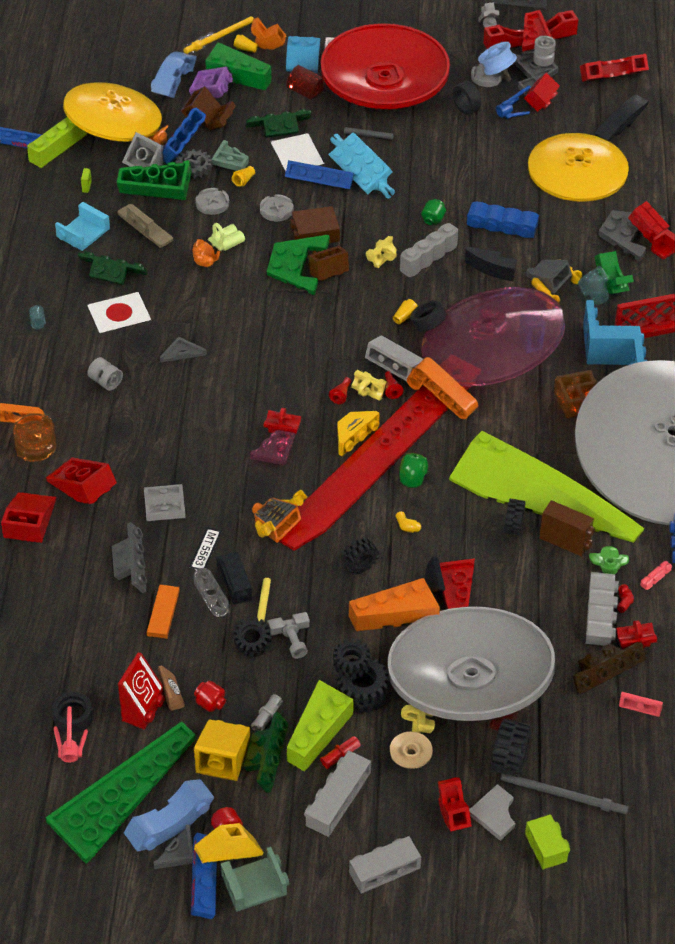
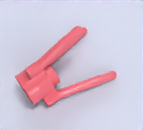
M68 706L67 741L62 745L57 726H54V734L58 747V757L64 762L71 763L77 761L78 757H82V749L88 730H84L78 746L72 740V707Z

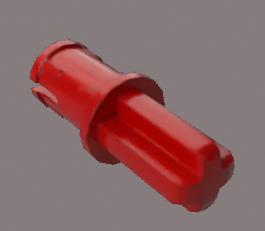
M352 736L341 745H335V749L320 758L321 763L326 769H329L341 757H345L348 751L353 752L359 748V740Z

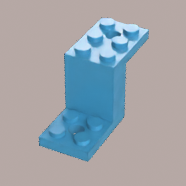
M586 300L583 321L586 363L631 365L647 361L644 360L646 357V347L642 345L644 344V333H641L640 326H599V320L595 319L597 318L598 310L597 307H594V300Z

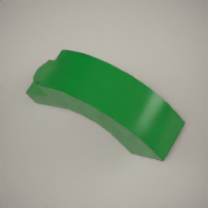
M616 251L594 256L599 278L608 293L614 294L630 291L628 284L634 282L633 275L624 276L622 274Z

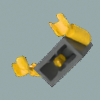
M542 260L535 268H528L526 276L531 278L532 286L544 298L549 299L548 306L551 309H555V303L559 305L560 298L557 295H551V293H555L570 276H572L571 282L573 284H579L582 272L579 270L573 271V268L569 266L568 260Z

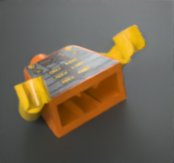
M299 490L290 500L270 498L264 505L256 503L252 508V512L254 513L255 528L259 537L269 536L278 543L301 520L298 506H301L303 500L308 498L306 494Z

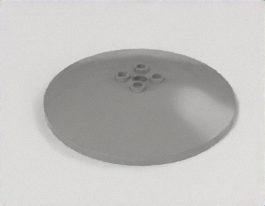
M459 607L442 610L439 615L425 616L409 625L398 635L388 655L389 678L392 686L401 698L413 707L430 715L460 721L494 719L527 707L546 691L555 671L553 646L549 638L538 626L517 614L489 607Z

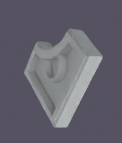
M497 784L469 809L470 817L501 841L515 828V822L510 818L508 811L514 797Z

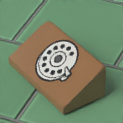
M159 666V681L163 685V693L169 710L184 708L185 704L174 674L163 666Z

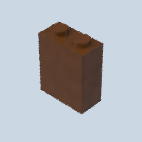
M333 206L292 212V219L289 222L290 228L294 229V240L329 235V243L340 242V228Z
M551 500L542 513L539 538L582 557L586 550L589 551L593 544L591 537L595 531V527H593L594 518Z

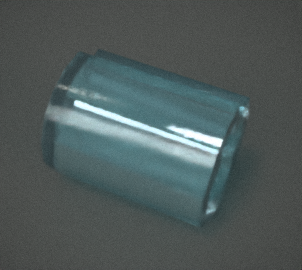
M34 305L29 309L31 326L34 329L44 328L43 325L46 324L44 308Z

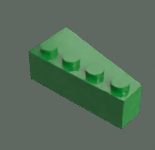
M217 42L205 60L206 70L227 67L229 73L232 74L233 83L266 90L271 83V65Z
M183 161V163L177 164L170 162L168 165L159 166L158 164H151L149 167L134 166L120 168L117 178L119 193L186 200L192 171L190 161Z

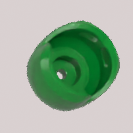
M406 453L400 463V482L406 487H420L424 476L428 473L427 458L417 453Z

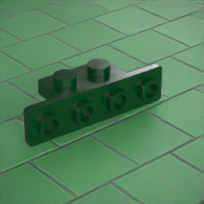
M301 109L294 113L287 111L280 115L267 114L265 117L259 118L258 116H252L246 120L245 125L246 128L264 126L266 138L296 134L299 132L297 121L310 119L311 110Z
M86 251L78 253V257L82 261L92 263L89 273L90 278L123 285L127 271L147 275V270L139 263L132 265L122 259L115 261L111 260L108 256L101 255V257H97L93 253Z
M274 712L270 729L252 732L243 765L247 772L259 770L257 783L266 793L272 791L288 729V722L279 712Z

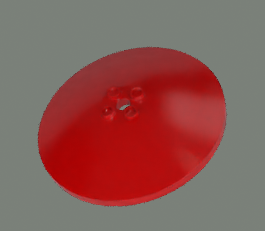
M370 24L350 29L335 37L326 46L321 57L322 77L335 94L351 103L376 109L404 108L430 99L444 87L450 70L448 54L436 39L420 30L397 24Z

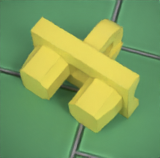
M392 236L379 240L374 250L369 249L366 252L367 260L373 262L375 268H379L387 260L392 261L397 257V250L393 245Z
M359 370L355 371L351 388L357 390L358 394L363 397L368 395L380 401L386 389L387 381L383 379L378 380L366 371L364 373Z
M405 705L401 709L402 718L413 722L412 732L432 733L435 721L425 717H433V715L425 713L412 705Z

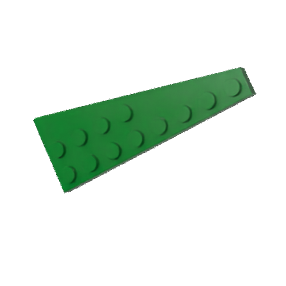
M181 721L48 815L46 822L87 864L194 742L195 734Z

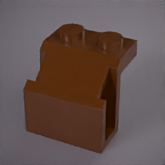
M204 86L192 93L181 109V112L187 117L193 108H198L206 114V118L201 125L206 126L209 130H213L215 128H222L227 123L226 120L233 114L232 111L236 105L233 101H230L221 106Z

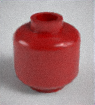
M213 681L200 683L194 692L196 703L208 712H213L216 709L220 710L226 703L224 698L225 690Z
M230 807L217 810L211 818L213 829H216L219 825L240 823L243 826L236 810Z

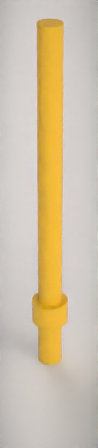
M250 16L202 40H196L190 46L185 47L183 51L186 54L198 51L203 46L251 24L254 18Z

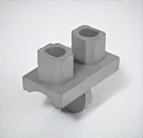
M494 2L485 3L481 7L482 14L478 17L479 22L483 21V27L494 26L497 24L496 18L499 16V10H495Z

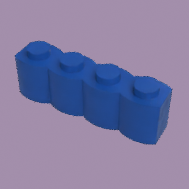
M193 108L164 145L163 161L166 164L174 162L204 122L206 114L198 108Z
M478 201L472 202L467 215V225L470 227L485 228L494 232L501 231L509 235L517 234L524 238H534L539 221V215L531 211L522 212L515 208L505 209L499 205H488Z

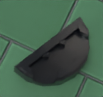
M436 557L430 559L425 572V581L431 592L434 593L445 591L439 559Z

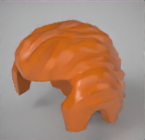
M197 239L193 245L192 252L197 265L209 267L219 259L220 251L214 254V249L209 243Z

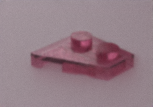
M276 430L271 434L270 438L265 439L261 443L259 449L251 451L250 459L286 466L295 440V433Z

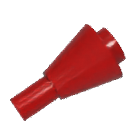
M387 371L384 374L387 381L385 394L390 399L399 398L403 394V387L393 378L392 373Z
M346 377L341 384L329 392V398L332 402L336 404L345 403L348 386L351 383L349 377Z

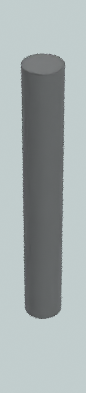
M344 128V134L354 132L358 136L393 140L394 133Z

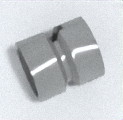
M540 36L536 38L533 56L535 64L539 66H550L553 64L556 42L552 37Z
M102 357L95 359L88 369L89 378L109 391L115 389L123 377L120 369L111 365L110 362Z

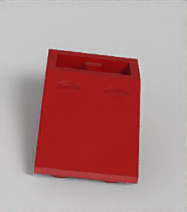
M18 492L6 507L2 518L3 537L42 543L56 497Z

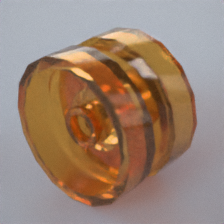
M31 413L21 416L14 423L13 437L18 456L24 460L34 462L42 461L54 454L57 446L55 427L51 418L44 414Z

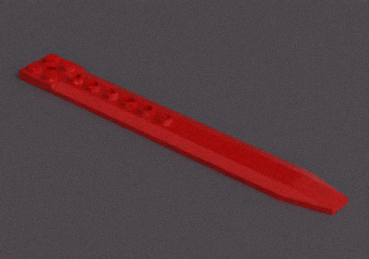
M453 355L440 366L466 391L482 376L481 370ZM423 385L298 507L301 520L279 542L295 551L325 533L449 408Z

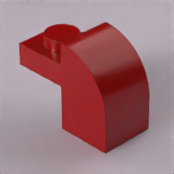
M455 777L439 781L440 798H438L446 826L450 831L471 827L469 806L463 798L460 778Z

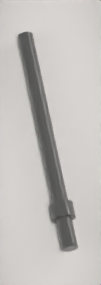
M503 773L501 776V781L600 807L601 810L606 812L611 810L626 815L628 813L629 806L612 802V799L605 797L600 799L519 776L514 777Z

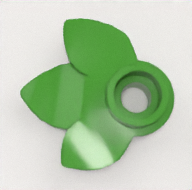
M612 546L603 547L601 553L589 554L590 561L594 565L600 566L603 573L616 574L620 566L627 565L629 562L628 555H619L618 550Z

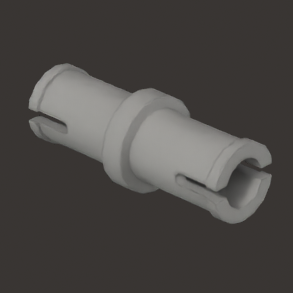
M271 695L266 705L260 708L259 715L251 724V727H254L252 728L253 731L264 730L269 721H272L274 712L283 703L278 695Z

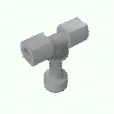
M307 612L293 614L292 619L282 621L281 617L267 620L271 636L283 633L284 636L290 638L292 644L290 652L293 658L299 659L307 654L308 650L305 643L300 642L297 636L299 629L309 627L310 621Z

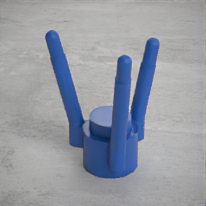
M527 86L508 100L502 102V104L497 105L496 111L499 117L509 119L530 114L529 111L511 112L513 111L512 104L519 101V96L530 89L531 86Z

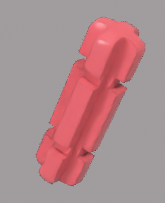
M663 561L660 566H657L648 576L641 580V587L649 590L665 574L671 571V563Z

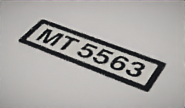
M206 528L189 568L200 571L206 570L222 533L221 530Z

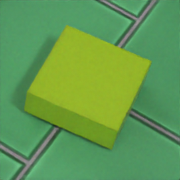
M84 168L81 177L82 192L88 193L92 182L91 170Z

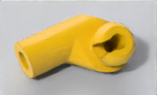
M404 512L396 514L401 530L405 532H419L421 530V524L416 520L407 519Z

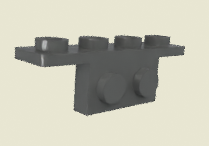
M130 522L127 524L128 538L112 546L114 577L117 580H121L131 575L132 585L144 593L146 592L147 579L145 576L146 565L143 557V533L139 527Z

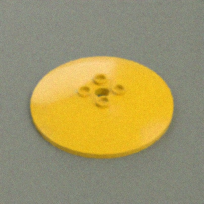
M97 82L76 86L66 94L63 103L65 114L72 123L85 132L108 140L132 141L136 132L148 138L159 130L162 120L159 108L148 97L131 88L112 83Z
M565 133L549 137L535 146L529 156L528 171L534 183L546 193L564 200L586 202L603 199L617 192L627 180L628 162L618 147L603 138L583 133Z

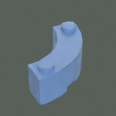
M178 51L172 52L162 63L156 78L152 80L151 92L174 98L181 82L180 76L193 72L197 56Z
M201 779L184 781L179 790L168 799L169 804L160 811L154 809L143 815L133 817L124 834L137 852L146 849L152 850L181 833L186 825H191L201 814L206 813L214 796Z

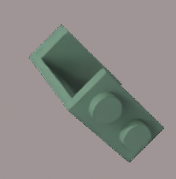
M271 847L267 848V858L232 869L229 861L221 863V876L236 912L287 895L289 879L286 872L282 873L279 855H274Z

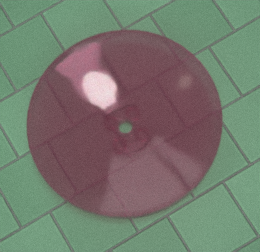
M505 287L488 290L465 298L445 310V320L436 328L426 331L421 344L423 359L426 357L433 359L461 386H483L500 383L528 372L548 358L557 348L563 337L565 319L557 301L539 290L524 287Z

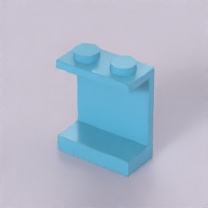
M84 202L78 205L79 217L70 224L64 226L59 222L55 223L57 237L82 251L110 229L109 216Z

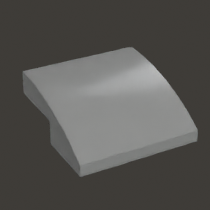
M182 484L144 487L147 521L186 518Z

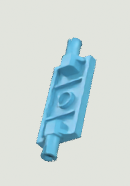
M354 132L345 140L338 134L334 135L337 140L331 137L330 141L336 148L328 155L344 171L354 173L353 181L367 195L373 190L381 191L386 198H391L388 192L394 195L395 190L387 184V178L392 173V170Z

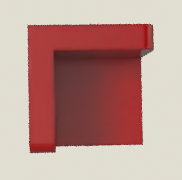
M666 229L655 236L652 240L651 251L662 259H666L675 253V234Z

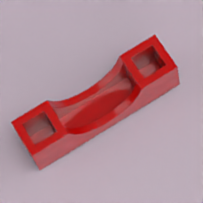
M646 54L611 61L585 63L580 66L582 82L642 73L649 70Z

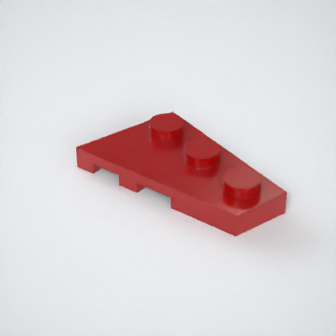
M540 10L525 13L522 52L534 49L536 38L540 36L552 37Z
M475 558L440 563L445 591L442 594L446 609L469 607Z

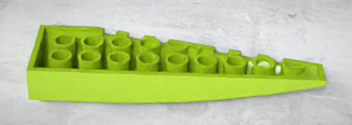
M481 431L472 440L449 477L450 481L486 499L488 497L495 498L497 502L503 504L505 502L509 503L510 498L526 501L525 508L531 509L533 513L542 515L547 505L553 500L594 518L593 527H595L596 532L605 531L609 533V536L634 543L644 531V528L581 484L484 431Z

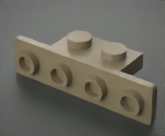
M128 204L117 211L121 218L158 247L162 248L173 241V237L155 224L151 218L133 204Z

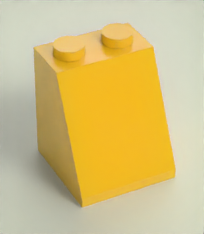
M209 719L194 747L196 773L238 781L250 742V727Z

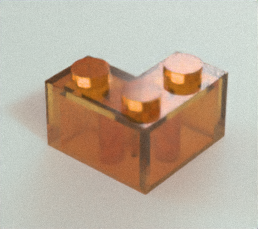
M591 370L557 376L555 378L554 393L566 418L578 416L584 399L597 384Z

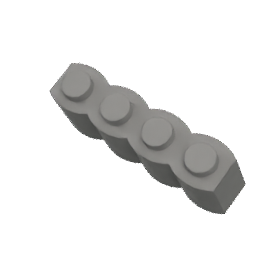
M450 223L444 224L438 231L430 233L425 239L415 243L413 247L404 250L400 257V271L408 277L415 276L421 269L430 266L433 261L442 258L446 252L454 250L458 243V228Z
M591 572L586 644L605 646L611 644V640H615L616 628H612V624H616L617 612H613V608L617 609L618 596H614V593L618 592L619 581H615V574Z

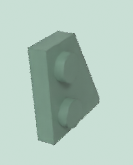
M223 140L212 158V165L235 171L246 168L249 163V157L241 153L236 147L231 148L228 146L226 140Z

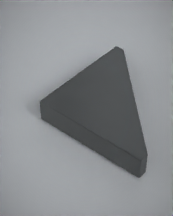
M178 337L160 356V362L205 356L207 351L194 343Z
M186 825L177 838L175 837L166 847L165 852L159 859L154 861V869L193 864V844L190 825Z

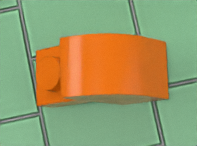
M258 17L253 19L251 31L256 36L255 43L258 44V47L273 50L284 45L286 34L278 24L266 28Z

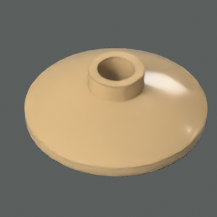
M404 732L392 740L390 755L395 763L404 768H419L431 759L432 744L426 736L420 733Z

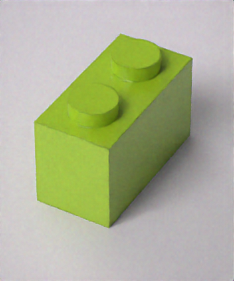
M551 814L528 821L526 823L525 835L542 870L567 862L570 846L566 839L563 840L559 823L554 822Z

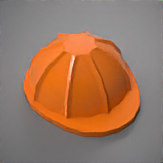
M168 125L161 128L149 139L164 147L168 139L165 131Z

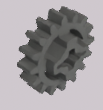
M192 149L190 152L186 150L185 154L180 153V156H177L176 164L190 161L191 176L194 179L197 176L202 178V174L208 175V171H211L212 159L210 155H207V152L201 153V150L196 152L195 149Z

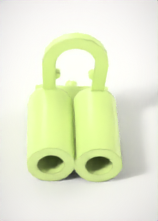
M214 223L212 227L213 234L208 238L212 243V247L215 246L219 251H226L245 241L244 234L240 230L238 231L234 224L222 229L220 224Z

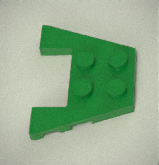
M329 235L274 243L267 275L286 284L287 282L293 284L296 288L307 290L309 294L315 295L318 278L304 277L302 273L308 251L326 250L330 240Z

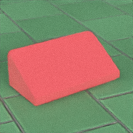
M621 692L619 707L660 717L663 702Z

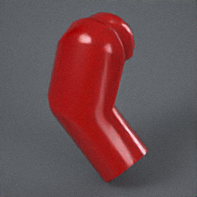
M626 584L618 587V595L621 601L617 605V610L621 613H624L634 601L633 594Z

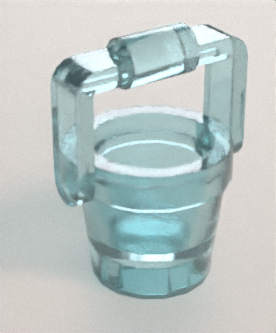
M601 266L596 267L578 281L584 296L589 295L591 300H594V304L600 305L609 299L607 281L609 279Z

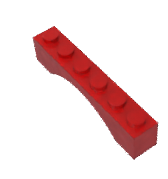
M573 10L557 13L550 20L546 21L552 38L557 39L577 35L578 18ZM501 25L484 27L483 43L487 49L501 42H509L510 48L522 46L524 29L513 30Z

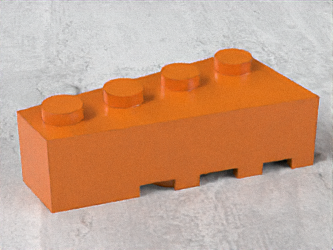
M424 578L349 601V618L356 631L382 629L383 626L387 625L401 627V624L414 623L425 616L439 615L440 607Z

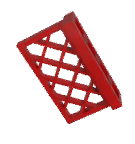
M675 294L618 304L615 326H640L641 333H644V338L674 333L675 305L673 303L675 302ZM664 302L661 307H656L659 303ZM642 306H647L642 312L639 310ZM669 306L672 307L667 313L663 312ZM631 309L625 315L622 314L623 310ZM652 309L655 310V312L652 313L650 316L646 315ZM636 312L638 315L631 320L630 317Z

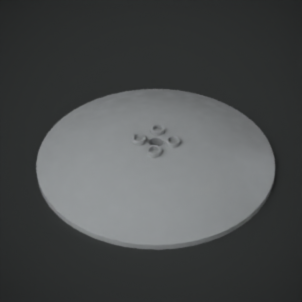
M662 360L639 362L624 366L605 376L587 394L579 409L575 425L577 455L592 485L619 509L642 520L663 525H669L670 521H673L675 513V436L668 433L669 430L675 431V362Z

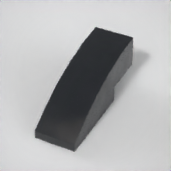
M466 247L465 262L487 275L502 280L514 281L517 259L500 257L501 252Z

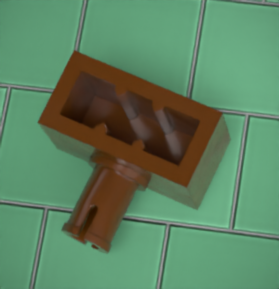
M341 246L323 251H313L309 255L310 274L318 278V280H326L328 277L341 275L343 272L349 271L348 251Z

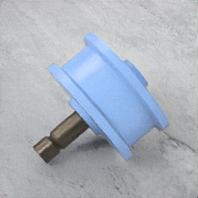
M509 42L498 43L485 50L478 57L479 63H482L485 67L484 72L486 75L501 72L506 82L512 79L506 68L516 61L517 56L511 52Z

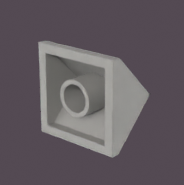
M136 132L122 163L130 167H149L151 164L164 165L163 146Z

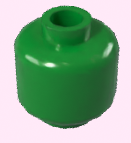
M438 199L429 200L426 202L421 216L426 224L437 225L441 223L445 216L446 208L444 203Z

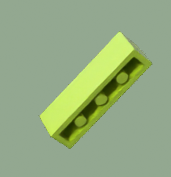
M66 117L27 145L29 162L42 168L86 136L87 132L77 127Z

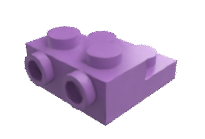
M227 67L198 71L189 92L192 95L194 91L205 86L214 98H220L224 92L228 91V83L233 80L232 74L229 73Z

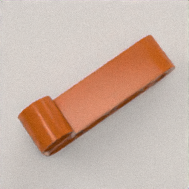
M429 357L424 358L406 379L408 385L414 390H418L424 385L461 419H467L478 407L477 400Z

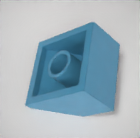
M289 36L286 71L318 73L320 38Z

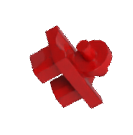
M281 408L280 412L269 410L264 421V427L268 428L270 433L276 434L281 430L286 431L287 436L294 437L301 423V416L287 414L286 408Z
M637 620L633 622L632 626L616 628V634L622 649L636 642H641L643 648L650 647L651 643H656L658 639L654 633L652 623L640 624V621Z

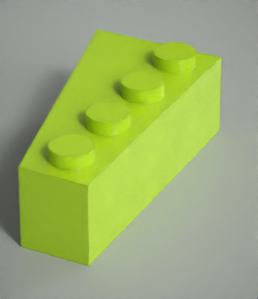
M319 680L287 746V761L305 772L353 715L354 699Z

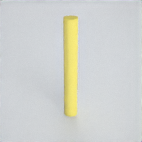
M270 578L263 579L257 613L258 621L260 619L265 621L271 583Z

